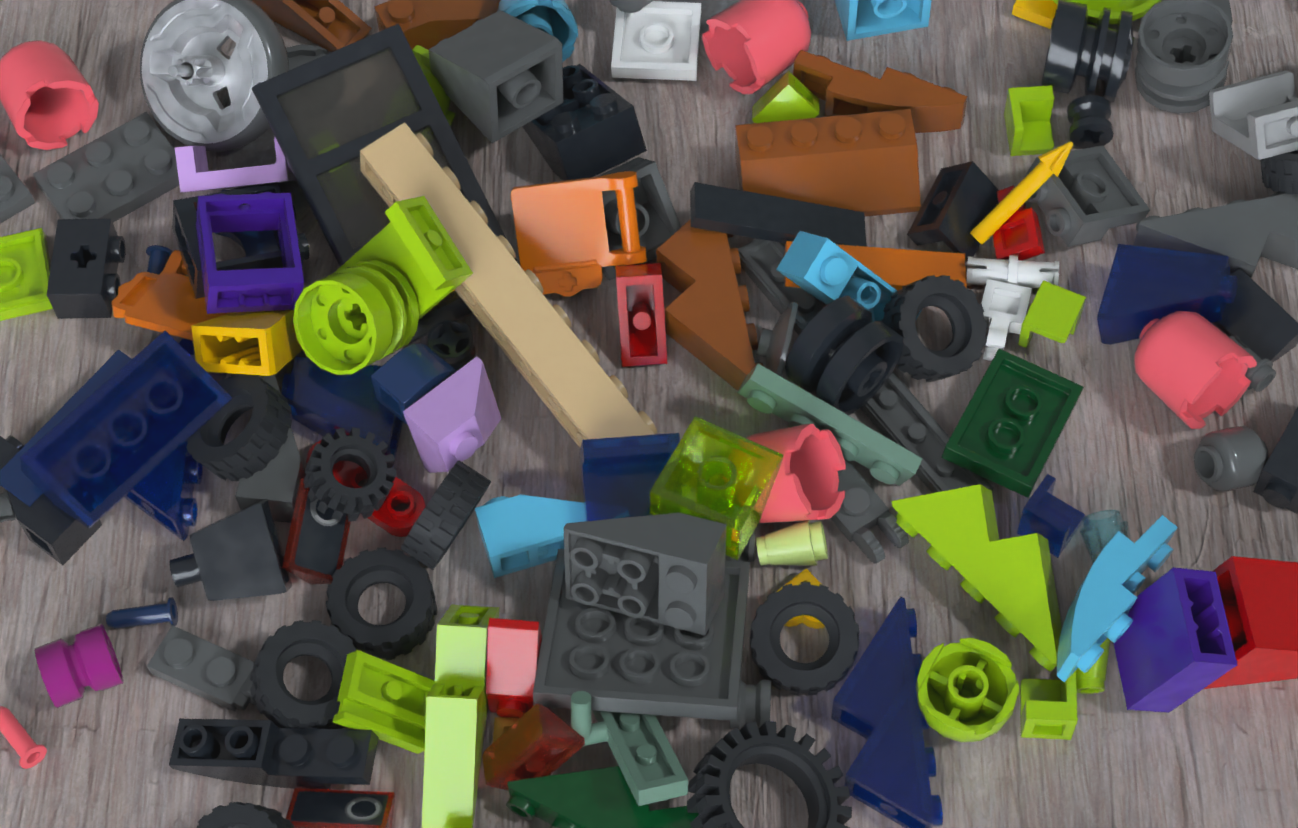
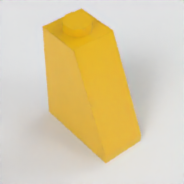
M294 310L235 312L191 325L197 371L264 376L276 374L303 350L295 333L293 323Z

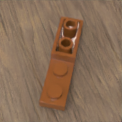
M800 50L794 61L793 75L817 98L825 101L824 116L911 109L915 133L961 129L964 123L968 96L957 93L949 87H941L919 79L911 73L900 72L887 67L881 79H878L865 71L851 69L835 63L825 56L814 55Z

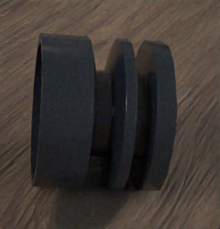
M1058 0L1041 86L1052 85L1053 91L1069 94L1076 76L1085 77L1086 96L1094 95L1097 79L1105 80L1103 97L1108 101L1114 102L1117 91L1126 79L1134 43L1132 29L1133 12L1121 10L1116 29L1108 28L1111 8H1103L1097 24L1094 26L1087 24V4Z

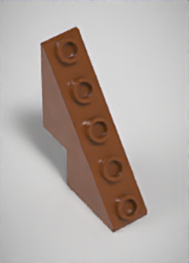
M690 219L656 249L657 263H661L662 278L682 293L665 308L666 334L738 391L744 378L757 364L764 366L763 362H754L752 351L758 350L757 333L754 323L746 324L744 312L750 311L746 285L738 286L736 275L741 274L739 251L737 247H729L728 238L733 237V234L691 227Z

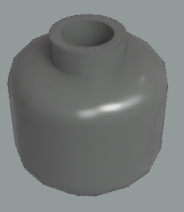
M1235 426L1212 431L1201 439L1194 454L1195 470L1200 479L1216 491H1232L1253 486L1257 483L1269 459L1268 448L1257 433L1247 426Z

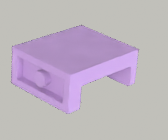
M274 137L275 164L209 171L205 146L175 147L180 193L297 180L276 137Z

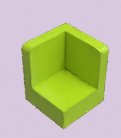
M787 71L752 106V121L754 123L815 118L819 114V99L790 71Z
M1052 85L1008 88L1004 119L1010 156L1040 155L1054 149L1050 123L1054 104Z
M1043 281L1022 323L1018 345L1027 348L1034 333L1059 343H1065L1069 335H1074L1086 297Z
M1076 671L1065 682L1051 679H1022L1020 683L1021 738L1071 740L1078 721Z

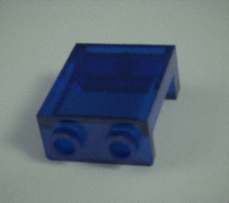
M679 433L582 440L579 456L586 521L669 513L684 514L678 462L681 454Z

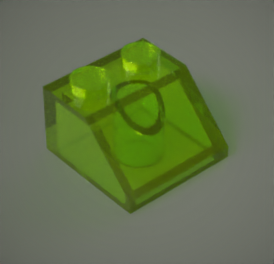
M695 416L650 490V515L683 513L727 524L726 555L738 560L761 519L783 461V454Z

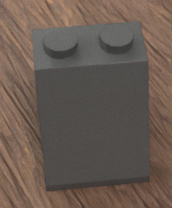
M501 10L485 19L476 21L467 29L450 38L441 40L436 46L429 49L431 73L437 78L445 94L491 143L498 141L563 103L562 43L556 37Z

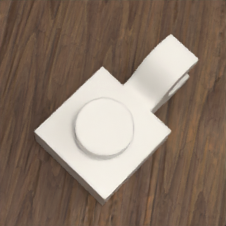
M987 279L981 302L985 311L983 312L984 319L987 320V327L989 328L983 355L984 360L992 361L998 349L1004 350L1008 332L1020 334L1022 323L1026 317L1032 288Z

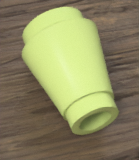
M810 520L800 521L765 534V536L756 537L757 553L761 566L769 564L817 566V561L828 559L827 543L822 521L810 523Z

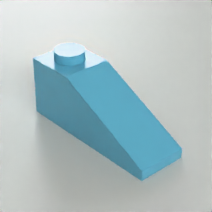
M521 494L510 498L505 496L496 497L487 501L483 506L475 508L479 532L494 578L556 560L558 549H564V526L566 523L629 517L627 508Z

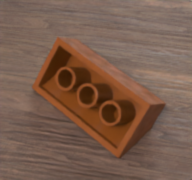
M911 109L735 125V159L740 190L864 212L865 217L919 212L921 208L918 148Z

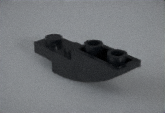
M180 718L169 766L172 769L239 783L300 790L330 791L331 784L370 785L379 737L372 730L278 728L271 720Z

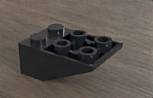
M581 64L563 67V103L522 126L551 170L563 181L594 177L647 151L634 106Z

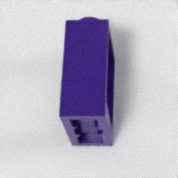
M262 192L259 194L198 196L196 229L207 314L294 310L295 303L304 288V277L291 193ZM278 230L283 268L217 271L212 233Z

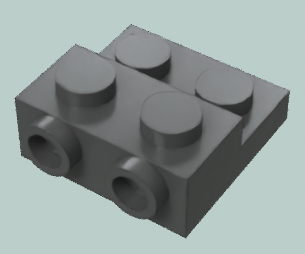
M1103 145L1070 151L1058 177L1053 174L1028 199L1031 203H1037L1046 215V225L1049 232L1054 236H1060L1068 247L1102 240L1109 228L1138 223L1150 211L1147 204ZM1036 157L1024 178L1041 162L1038 157Z

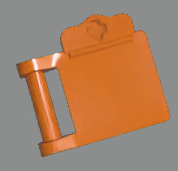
M624 171L599 177L519 186L511 189V202L520 266L524 271L529 269L537 276L544 290L543 295L557 293L565 297H571L581 290L600 286L603 279L602 267L632 265L647 261L646 247L640 246L633 189L638 186L636 172ZM615 190L623 248L609 251L602 191Z
M174 250L171 253L164 270L159 275L150 272L138 273L131 281L119 286L118 296L112 300L113 317L124 318L127 324L192 341L191 325L229 313L207 314L205 297L196 299L188 276H185L188 273L180 250Z

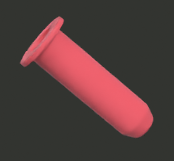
M0 706V732L21 757L19 760L20 766L24 769L34 767L45 757L47 753L46 747L44 745H37L11 711Z

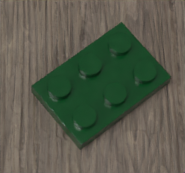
M998 349L947 442L941 458L1029 498L1084 387L1002 349Z

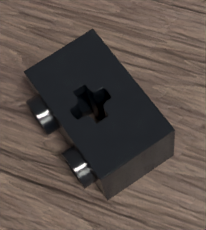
M58 219L47 289V297L58 319L111 318L112 300L118 296V288L121 285L120 277L117 274L118 263H123L126 255L124 237L117 235L111 219Z

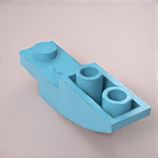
M1163 515L1135 543L1118 531L1091 566L1068 609L1061 630L1057 652L1056 676L1063 682L1078 668L1086 673L1103 654L1104 649L1100 645L1107 638L1115 643L1132 624L1133 619L1127 614L1138 598L1134 595L1146 579L1142 573L1148 567L1156 572L1174 550L1168 543L1178 527Z

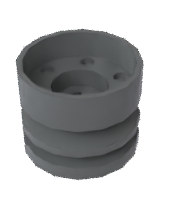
M1164 0L1155 4L1143 16L1138 32L1135 79L1138 91L1148 103L1160 110L1176 114L1197 112L1210 105V90L1225 85L1229 65L1228 58L1233 39L1231 22L1224 11L1208 0Z

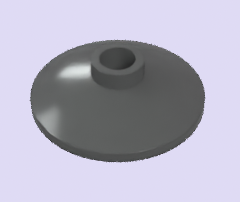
M792 302L784 310L773 330L763 328L757 350L758 356L766 357V368L781 377L798 309V303Z

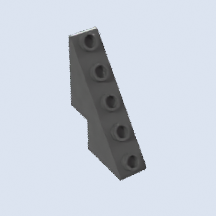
M1277 192L1265 198L1249 201L1239 199L1223 206L1207 209L1197 207L1180 214L1165 217L1149 216L1140 220L1136 225L1137 234L1133 250L1224 282L1239 268L1252 279L1260 257L1298 269V194L1292 195Z

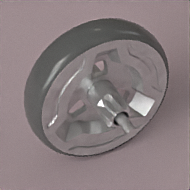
M174 0L163 8L151 23L143 41L140 55L142 91L156 121L168 134L187 146H205L206 151L213 152L229 151L246 146L270 128L252 91V87L259 82H264L289 71L288 54L280 31L269 15L251 0ZM229 37L236 42L231 56L226 55L221 50L222 45ZM225 88L228 89L231 105L226 108L223 107L217 96V92ZM286 96L278 99L282 107Z

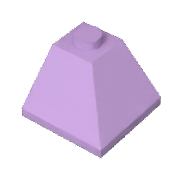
M477 356L403 411L423 466L429 473L448 472L457 461H464L470 458L479 447L485 444L502 419L483 361Z

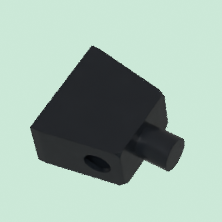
M268 499L256 502L190 535V542L194 553L169 561L171 575L176 587L202 581L208 601L285 593L292 587Z

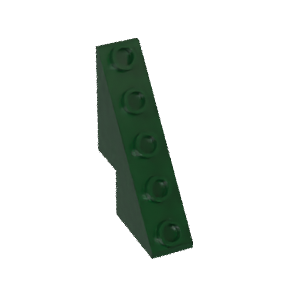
M619 766L507 782L510 798L506 806L513 813L526 820H532L535 816L550 824V828H691L690 823L699 815L698 813H687V806L649 811V804L638 806Z

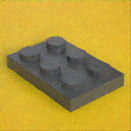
M147 112L33 173L37 185L61 219H111L112 222H115L179 186L175 149Z

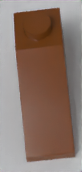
M251 0L261 7L274 22L330 52L365 38L372 29L339 0Z
M390 0L374 6L379 32L399 23L411 49L416 45H420L429 50L441 40L450 38L472 26L476 21L496 13L500 0Z

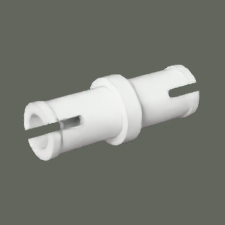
M1009 255V260L973 258L968 256L966 283L967 286H986L987 279L1028 288L1039 289L1043 281L1058 286L1059 261L1018 260V256Z

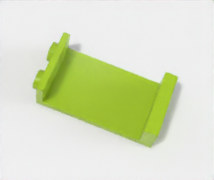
M425 196L396 201L385 211L390 223L334 272L338 273L360 261L378 260L393 266L407 278L416 294L420 313L419 319L473 274Z

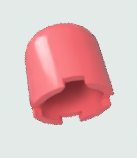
M740 0L706 21V24L709 25V30L702 34L705 52L716 71L723 67L734 80L729 84L732 89L742 94H753L791 67L800 50L808 51L811 42L808 12L798 0Z
M40 40L23 42L12 47L0 60V101L17 134L24 138L30 147L43 150L63 148L68 144L66 139L74 136L80 130L83 133H87L97 118L98 100L91 86L70 56L56 44Z
M1176 311L1161 319L1157 318L1150 321L1140 333V342L1134 355L1135 371L1140 379L1191 429L1205 427L1206 424L1203 418L1214 411L1220 416L1227 413L1242 397L1251 383L1245 376L1248 368H1255L1257 365L1253 356L1203 316L1189 311Z
M804 424L753 434L737 443L727 459L725 484L730 500L745 508L749 520L752 522L777 523L830 519L839 511L845 498V491H838V471L845 470L846 464L840 444L829 429L819 430L814 424Z

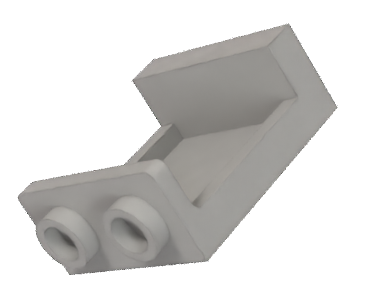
M1285 70L1210 90V112L1212 131L1257 160L1298 150V97L1295 94L1294 74Z

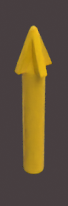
M1067 142L1038 156L1041 162L970 234L983 245L1053 174L1058 177L1073 147V142Z

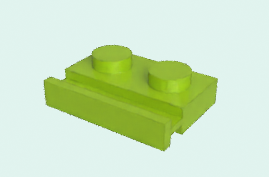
M356 650L347 654L337 700L340 702L338 714L334 715L333 722L350 729L372 730L381 741L416 754L424 752L426 696L435 684V680L362 651Z

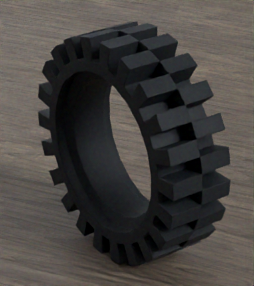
M765 721L759 728L756 722L746 723L740 730L736 727L728 732L696 765L693 771L696 775L689 781L688 792L695 794L687 801V813L699 814L690 823L691 828H744L731 806L730 783L736 769L744 765L756 763L774 767L794 781L801 790L807 804L809 815L808 828H850L844 824L852 818V807L841 805L850 797L848 786L835 787L834 783L843 776L840 767L836 766L828 771L822 764L831 755L823 748L814 756L809 749L815 742V739L807 733L798 742L793 741L797 729L786 724L777 733L776 722Z

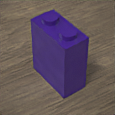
M1174 567L1136 596L1138 598L1127 614L1133 619V622L1125 633L1113 643L1127 710L1169 713L1237 666L1217 575L1214 571Z

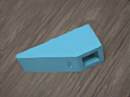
M799 231L776 269L807 293L827 305L837 298L847 295L854 298L871 311L873 322L881 321L884 318V307L886 303L891 301V296L897 291L828 238Z

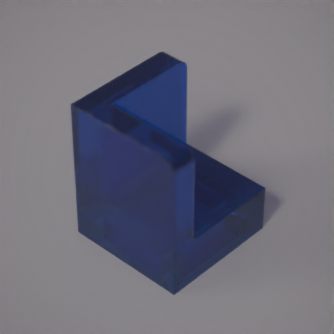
M1047 474L1023 507L1017 534L1020 536L1034 533L1042 535L1048 539L1050 553L1059 558L1082 525L1085 514L1052 495L1056 478Z

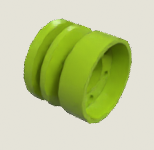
M378 260L360 261L303 289L295 303L293 323L297 340L311 361L320 369L335 375L354 374L408 345L417 331L420 313L416 294L407 278L389 264Z

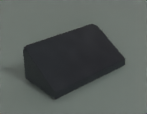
M1240 268L1233 272L1200 305V309L1229 337L1237 335L1262 360L1267 358L1273 363L1298 344V322Z

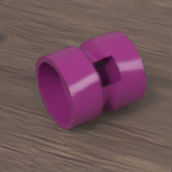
M102 623L80 631L79 634L75 635L72 645L60 638L36 647L34 650L43 682L56 708L83 699L86 686H90L95 691H104L124 683L117 656Z

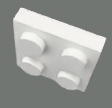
M652 1L640 11L634 13L622 12L617 8L611 62L612 78L697 81L701 3Z

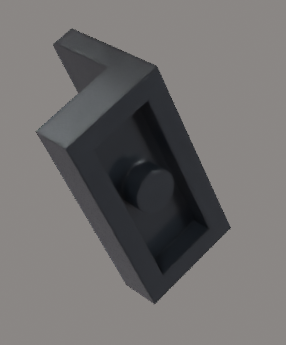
M973 161L941 168L907 235L917 246L943 241L954 253H965V262H968V256L974 257L980 245L970 232L999 204L997 198V191L999 189Z

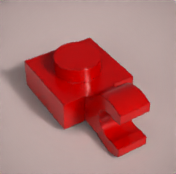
M1015 186L997 191L998 202L1000 203ZM1025 203L992 235L997 259L1009 260V255L1018 256V260H1026L1045 253L1038 215L1032 207L1026 209Z

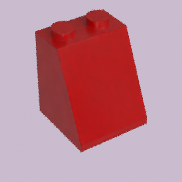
M1231 556L1213 571L1217 575L1237 666L1204 689L1298 679V562Z

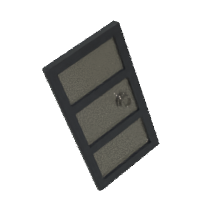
M399 23L269 80L259 82L252 87V91L340 267L390 223L385 214L389 206L360 171V150L404 122L415 135L421 133L427 139L434 153L433 158L441 168L446 166L451 169L460 183L461 193L469 203L475 201L480 205L487 216V225L496 236L502 235L505 237ZM456 291L451 292L418 320L417 331L409 344L427 336L431 328L438 322L446 319L462 320L472 315L473 312Z

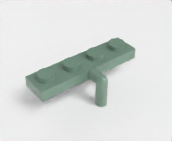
M757 364L744 378L737 392L747 398V402L751 407L762 413L775 414L787 421L789 427L814 424L819 430L829 429L840 444L844 460L856 461L870 469L871 475L883 483L902 485L916 474L923 459L760 364Z
M577 691L571 695V732L576 736L573 743L582 747L607 741L638 806L688 795V778L655 715L592 710L597 722L591 723V695L586 691Z

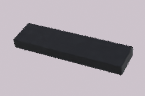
M694 182L690 190L691 227L785 244L786 241H794L799 231L828 238L837 245L867 247L864 212Z

